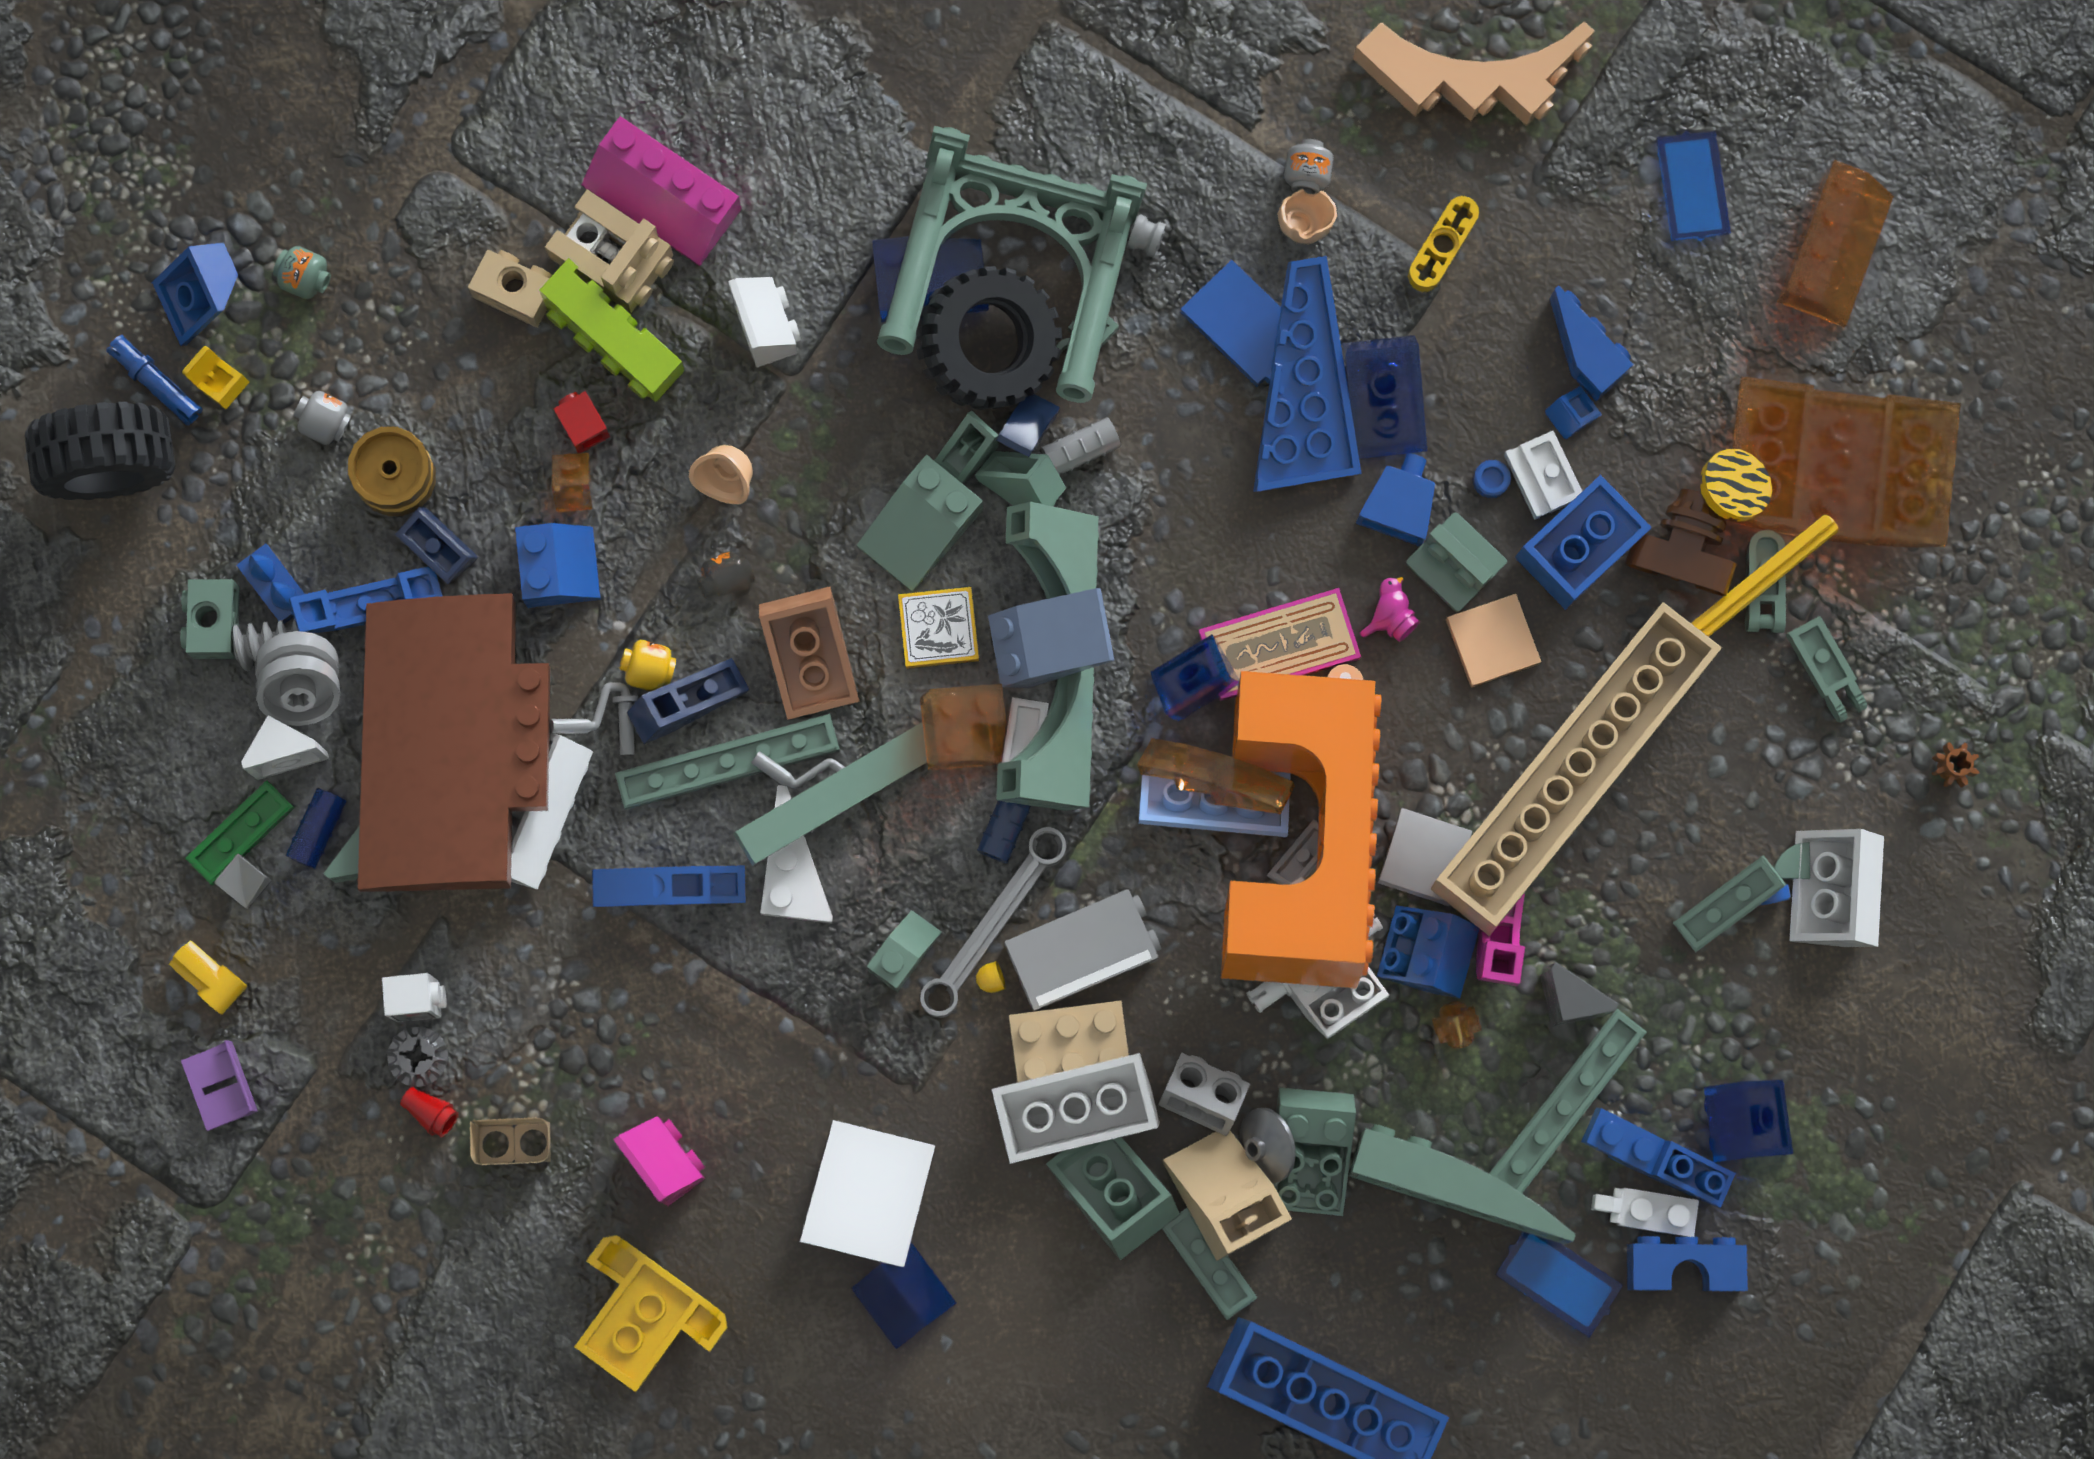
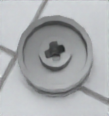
M300 631L278 634L267 640L257 651L255 660V675L257 678L256 700L259 709L266 716H270L285 725L293 726L314 724L329 717L338 707L340 699L339 659L335 647L321 636Z

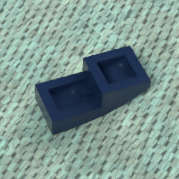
M1036 394L1026 397L1024 401L1017 405L1009 417L997 441L1030 457L1040 444L1045 431L1056 419L1061 407Z

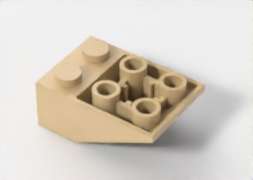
M1229 1131L1227 1136L1214 1132L1162 1160L1216 1261L1292 1219L1274 1185L1256 1162L1247 1157L1244 1147L1231 1131Z

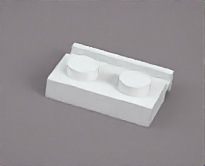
M1554 431L1521 444L1517 448L1505 451L1504 457L1534 520L1567 506L1582 492Z

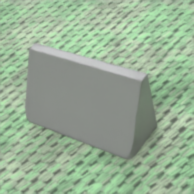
M1313 819L1267 874L1268 878L1274 883L1289 885L1301 876L1304 880H1307L1316 872L1318 822Z

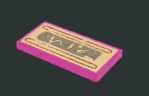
M1339 588L1199 629L1198 631L1220 701L1236 697L1241 671L1306 676L1361 658Z

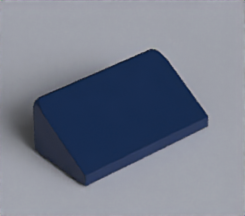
M419 507L395 534L447 584L455 580L478 559V556L427 508Z

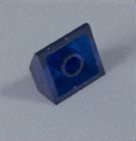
M1783 1080L1741 1081L1704 1087V1108L1708 1115L1709 1145L1713 1152L1714 1162L1793 1154Z

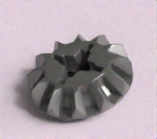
M422 1026L406 1028L393 1037V1041L387 1050L388 1068L398 1081L412 1087L426 1086L436 1081L444 1072L448 1061V1051L443 1039L435 1031ZM419 1040H421V1052L429 1057H433V1059L419 1061L418 1067L415 1068V1073H413L412 1060L402 1056V1053L415 1051Z

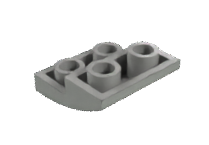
M1401 808L1378 883L1449 906L1450 904L1434 893L1431 887L1471 838L1472 831Z

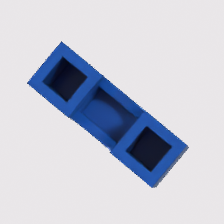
M1639 1236L1637 1237V1244L1627 1245V1290H1672V1273L1674 1268L1682 1261H1689L1696 1265L1701 1272L1702 1291H1748L1747 1245H1736V1238L1715 1237L1713 1238V1245L1698 1244V1237H1675V1244H1660V1237Z

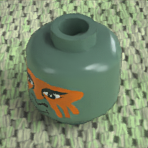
M294 246L289 251L283 250L277 258L273 269V276L277 277V285L280 289L306 300L314 297L317 292L324 293L331 279V273L327 272L326 259L300 246Z

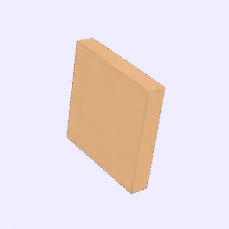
M1516 594L1446 618L1471 688L1541 663Z

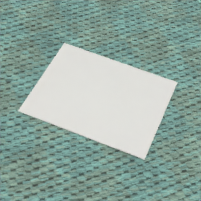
M833 1120L800 1242L904 1267L935 1145Z

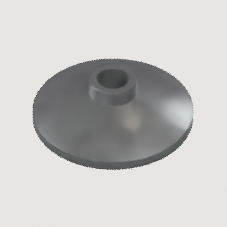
M1258 1108L1250 1111L1241 1123L1239 1142L1244 1147L1247 1157L1256 1162L1271 1183L1280 1182L1289 1176L1295 1162V1144L1292 1133L1284 1119L1275 1111L1268 1108Z

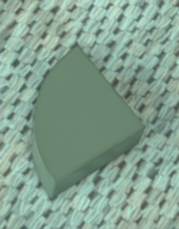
M1810 842L1802 843L1800 879H1810ZM1801 843L1785 850L1773 865V868L1782 880L1799 879Z

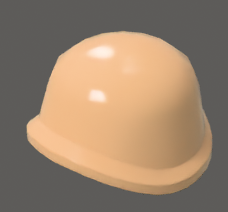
M716 446L707 454L695 460L689 470V480L697 490L715 500L728 504H742L749 496V484L753 474L752 463L741 450L733 446Z

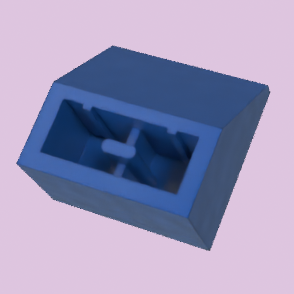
M1396 905L1377 977L1425 992L1460 998L1479 928L1475 924L1454 914Z

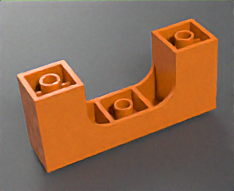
M1241 671L1235 698L1232 769L1290 773L1302 778L1312 787L1319 804L1316 872L1310 878L1297 884L1281 885L1230 881L1224 907L1221 978L1357 988L1361 976H1367L1368 963L1372 962L1373 941L1368 940L1370 927H1373L1374 905L1370 904V897L1375 887V869H1371L1372 856H1375L1377 835L1372 833L1373 821L1377 819L1378 799L1373 797L1374 788L1378 785L1379 764L1375 763V757L1380 745V729H1376L1377 717H1380L1381 695L1375 694V681Z

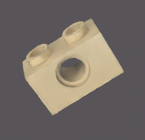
M487 249L468 286L472 297L538 328L547 311L539 289L552 275L538 266L533 265L529 269L518 264L519 259L506 251L500 250L497 254ZM513 279L523 281V286L520 290L516 292L505 290L509 281Z

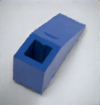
M1558 286L1553 291L1550 302L1571 376L1597 402L1628 374L1634 364L1630 361L1631 356L1621 344H1614L1605 335L1606 329L1602 323L1595 317L1589 318L1580 308L1581 303L1572 292L1568 290L1565 292Z

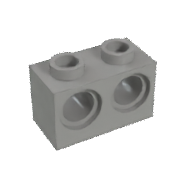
M1181 1053L1158 1105L1227 1136L1237 1117L1250 1083L1243 1081L1236 1073L1221 1071L1208 1065L1204 1059L1198 1056H1188ZM1181 1080H1189L1195 1087H1187ZM1215 1095L1226 1097L1230 1103L1219 1101Z

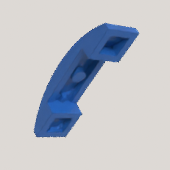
M428 566L398 573L395 578L329 593L326 590L290 597L289 602L297 630L314 634L366 625L367 603L440 597L442 592L436 573Z

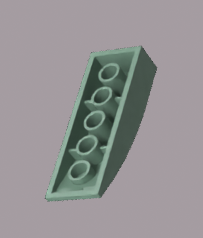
M1376 1124L1371 1127V1130L1365 1128L1361 1133L1348 1177L1564 1245L1574 1242L1576 1234L1543 1207L1510 1185L1481 1169L1431 1149V1141L1415 1136H1410L1405 1141L1394 1137L1395 1130Z

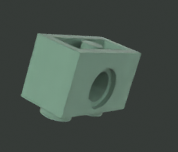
M188 579V590H183L181 597L182 610L187 612V627L181 628L180 641L182 649H186V653L191 658L236 659L232 634L233 625H238L239 627L240 586L233 579ZM208 612H217L215 624L211 627H202V617Z

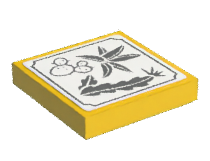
M971 587L898 594L906 669L979 661Z

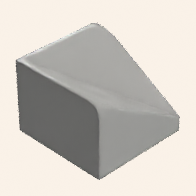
M237 854L214 883L248 909L271 882V879L244 857Z

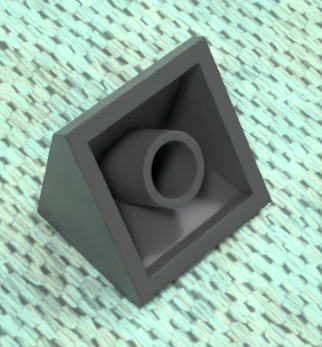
M1556 962L1544 969L1540 975L1551 1027L1601 1018L1615 1011L1619 1005Z

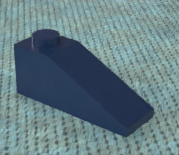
M731 658L642 695L626 713L642 742L646 744L682 728L747 693L750 689Z

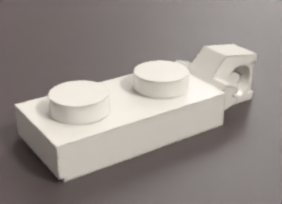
M1614 1188L1613 1196L1593 1195L1591 1210L1611 1213L1609 1222L1617 1223V1226L1682 1237H1694L1699 1200L1629 1188Z

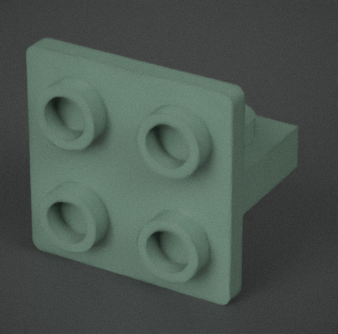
M1454 512L1442 525L1439 523L1428 535L1426 541L1406 561V565L1455 612H1460L1507 563V559L1457 512Z

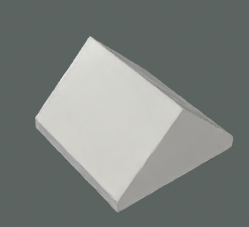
M267 716L241 762L245 771L255 779L260 780L327 760L329 756L327 751L312 738Z

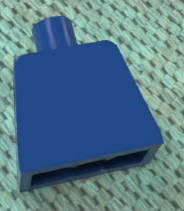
M1407 453L1401 470L1392 466H1386L1363 506L1356 524L1420 547L1427 536L1435 489L1433 481L1421 477L1427 460L1419 455Z

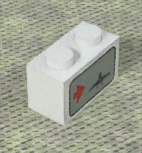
M428 973L382 978L385 1016L395 1022L441 1018V1008H446L447 1000L445 986H440L439 980Z

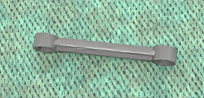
M1044 827L1033 833L1029 841L1028 856L940 979H933L925 984L921 991L920 999L921 1005L928 1015L935 1018H943L953 1013L958 1004L957 992L1046 867L1054 866L1063 859L1066 851V841L1062 833L1057 829ZM1051 834L1055 836L1054 840L1058 845V852L1055 858L1046 860L1037 854L1036 845L1038 842L1036 838L1040 835ZM934 985L947 986L946 991L949 993L951 1001L949 1008L944 1011L932 1010L933 1008L929 1005L928 997L930 992L928 989Z

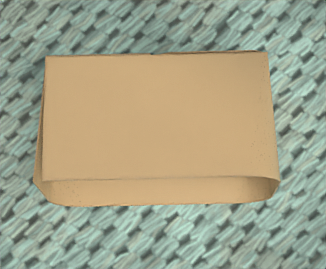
M541 1118L473 1120L474 1123L470 1122L471 1158L476 1164H514L511 1163L514 1159L515 1163L551 1161L550 1123ZM529 1130H539L546 1137V1148L538 1156H529L521 1149V1137ZM493 1131L504 1133L509 1140L507 1152L498 1158L488 1156L482 1147L485 1136Z

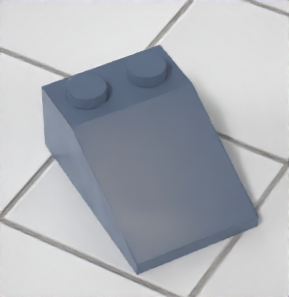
M1101 588L1018 605L988 615L1001 687L1031 688L1114 661Z

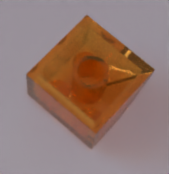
M1002 684L929 689L920 697L928 770L989 766L1002 763L1006 726Z

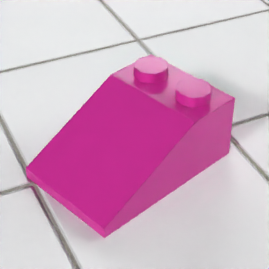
M657 1116L620 1134L613 1140L657 1200L670 1206L705 1179L700 1173L705 1166L692 1149L686 1153L677 1142L683 1136L669 1119L663 1123Z

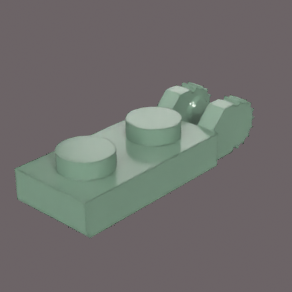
M1820 616L1786 634L1787 639L1821 698H1825L1826 705L1836 721L1842 722L1848 718L1846 709L1836 694V691L1845 688L1847 697L1858 712L1868 707L1861 690L1855 682L1857 680L1856 676Z

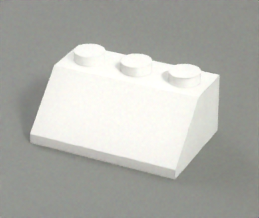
M1863 829L1796 831L1795 845L1801 843L1799 879H1793L1790 941L1840 947H1878L1884 836ZM1803 842H1810V879H1800Z

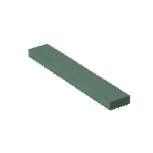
M830 714L616 772L615 776L624 809H632L762 773L763 771L751 764V761L759 751L781 767L839 752L840 748Z
M921 722L733 834L753 866L936 758L941 753Z
M1616 1009L1489 1174L1523 1193L1647 1031L1619 1009Z

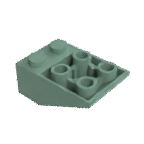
M1279 1087L1276 1113L1284 1119L1292 1133L1295 1144V1162L1287 1178L1272 1184L1287 1211L1343 1216L1356 1117L1354 1094Z

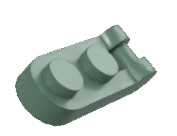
M1761 530L1751 537L1746 548V578L1785 547V542L1781 535L1772 530ZM1786 574L1746 606V632H1758L1760 628L1771 629L1773 633H1784L1786 626ZM1760 604H1772V613L1760 614Z

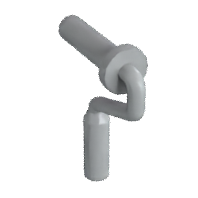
M606 683L602 688L592 722L588 719H550L549 733L587 734L590 731L596 730L601 724L609 693L621 692V696L612 697L613 703H618L620 755H635L634 725L626 712L639 697L630 696L629 688L624 683Z
M760 751L751 761V764L782 786L790 788L801 787L828 767L835 772L845 768L832 758L826 759L795 780L790 772Z

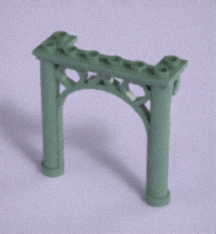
M934 126L925 168L928 170L886 324H883L880 328L877 344L885 351L898 355L910 354L913 351L916 331L937 254L943 243L953 233L967 225L982 221L1006 220L1023 223L1037 228L1057 240L1069 252L1078 267L1082 285L1081 296L1056 392L1060 397L1068 401L1077 403L1090 401L1095 387L1093 376L1130 226L1135 223L1147 183L1140 182L1131 176L1112 174L1107 191L1098 190L1090 184H1076L1062 180L1053 174L1043 175L1028 171L1020 165H1006L992 161L983 155L973 156L966 154L970 135L963 134L955 128ZM967 188L980 190L988 195L990 202L973 208L961 198L960 192ZM999 193L1017 197L1013 200L1004 199L1003 205H997ZM949 201H951L954 209L959 214L943 225ZM1040 204L1058 209L1054 220L1049 218L1050 212L1045 210ZM1067 216L1083 218L1090 223L1092 229L1086 233L1072 235L1063 225L1062 219ZM1096 240L1097 243L1090 265L1089 259L1082 247L1090 245Z

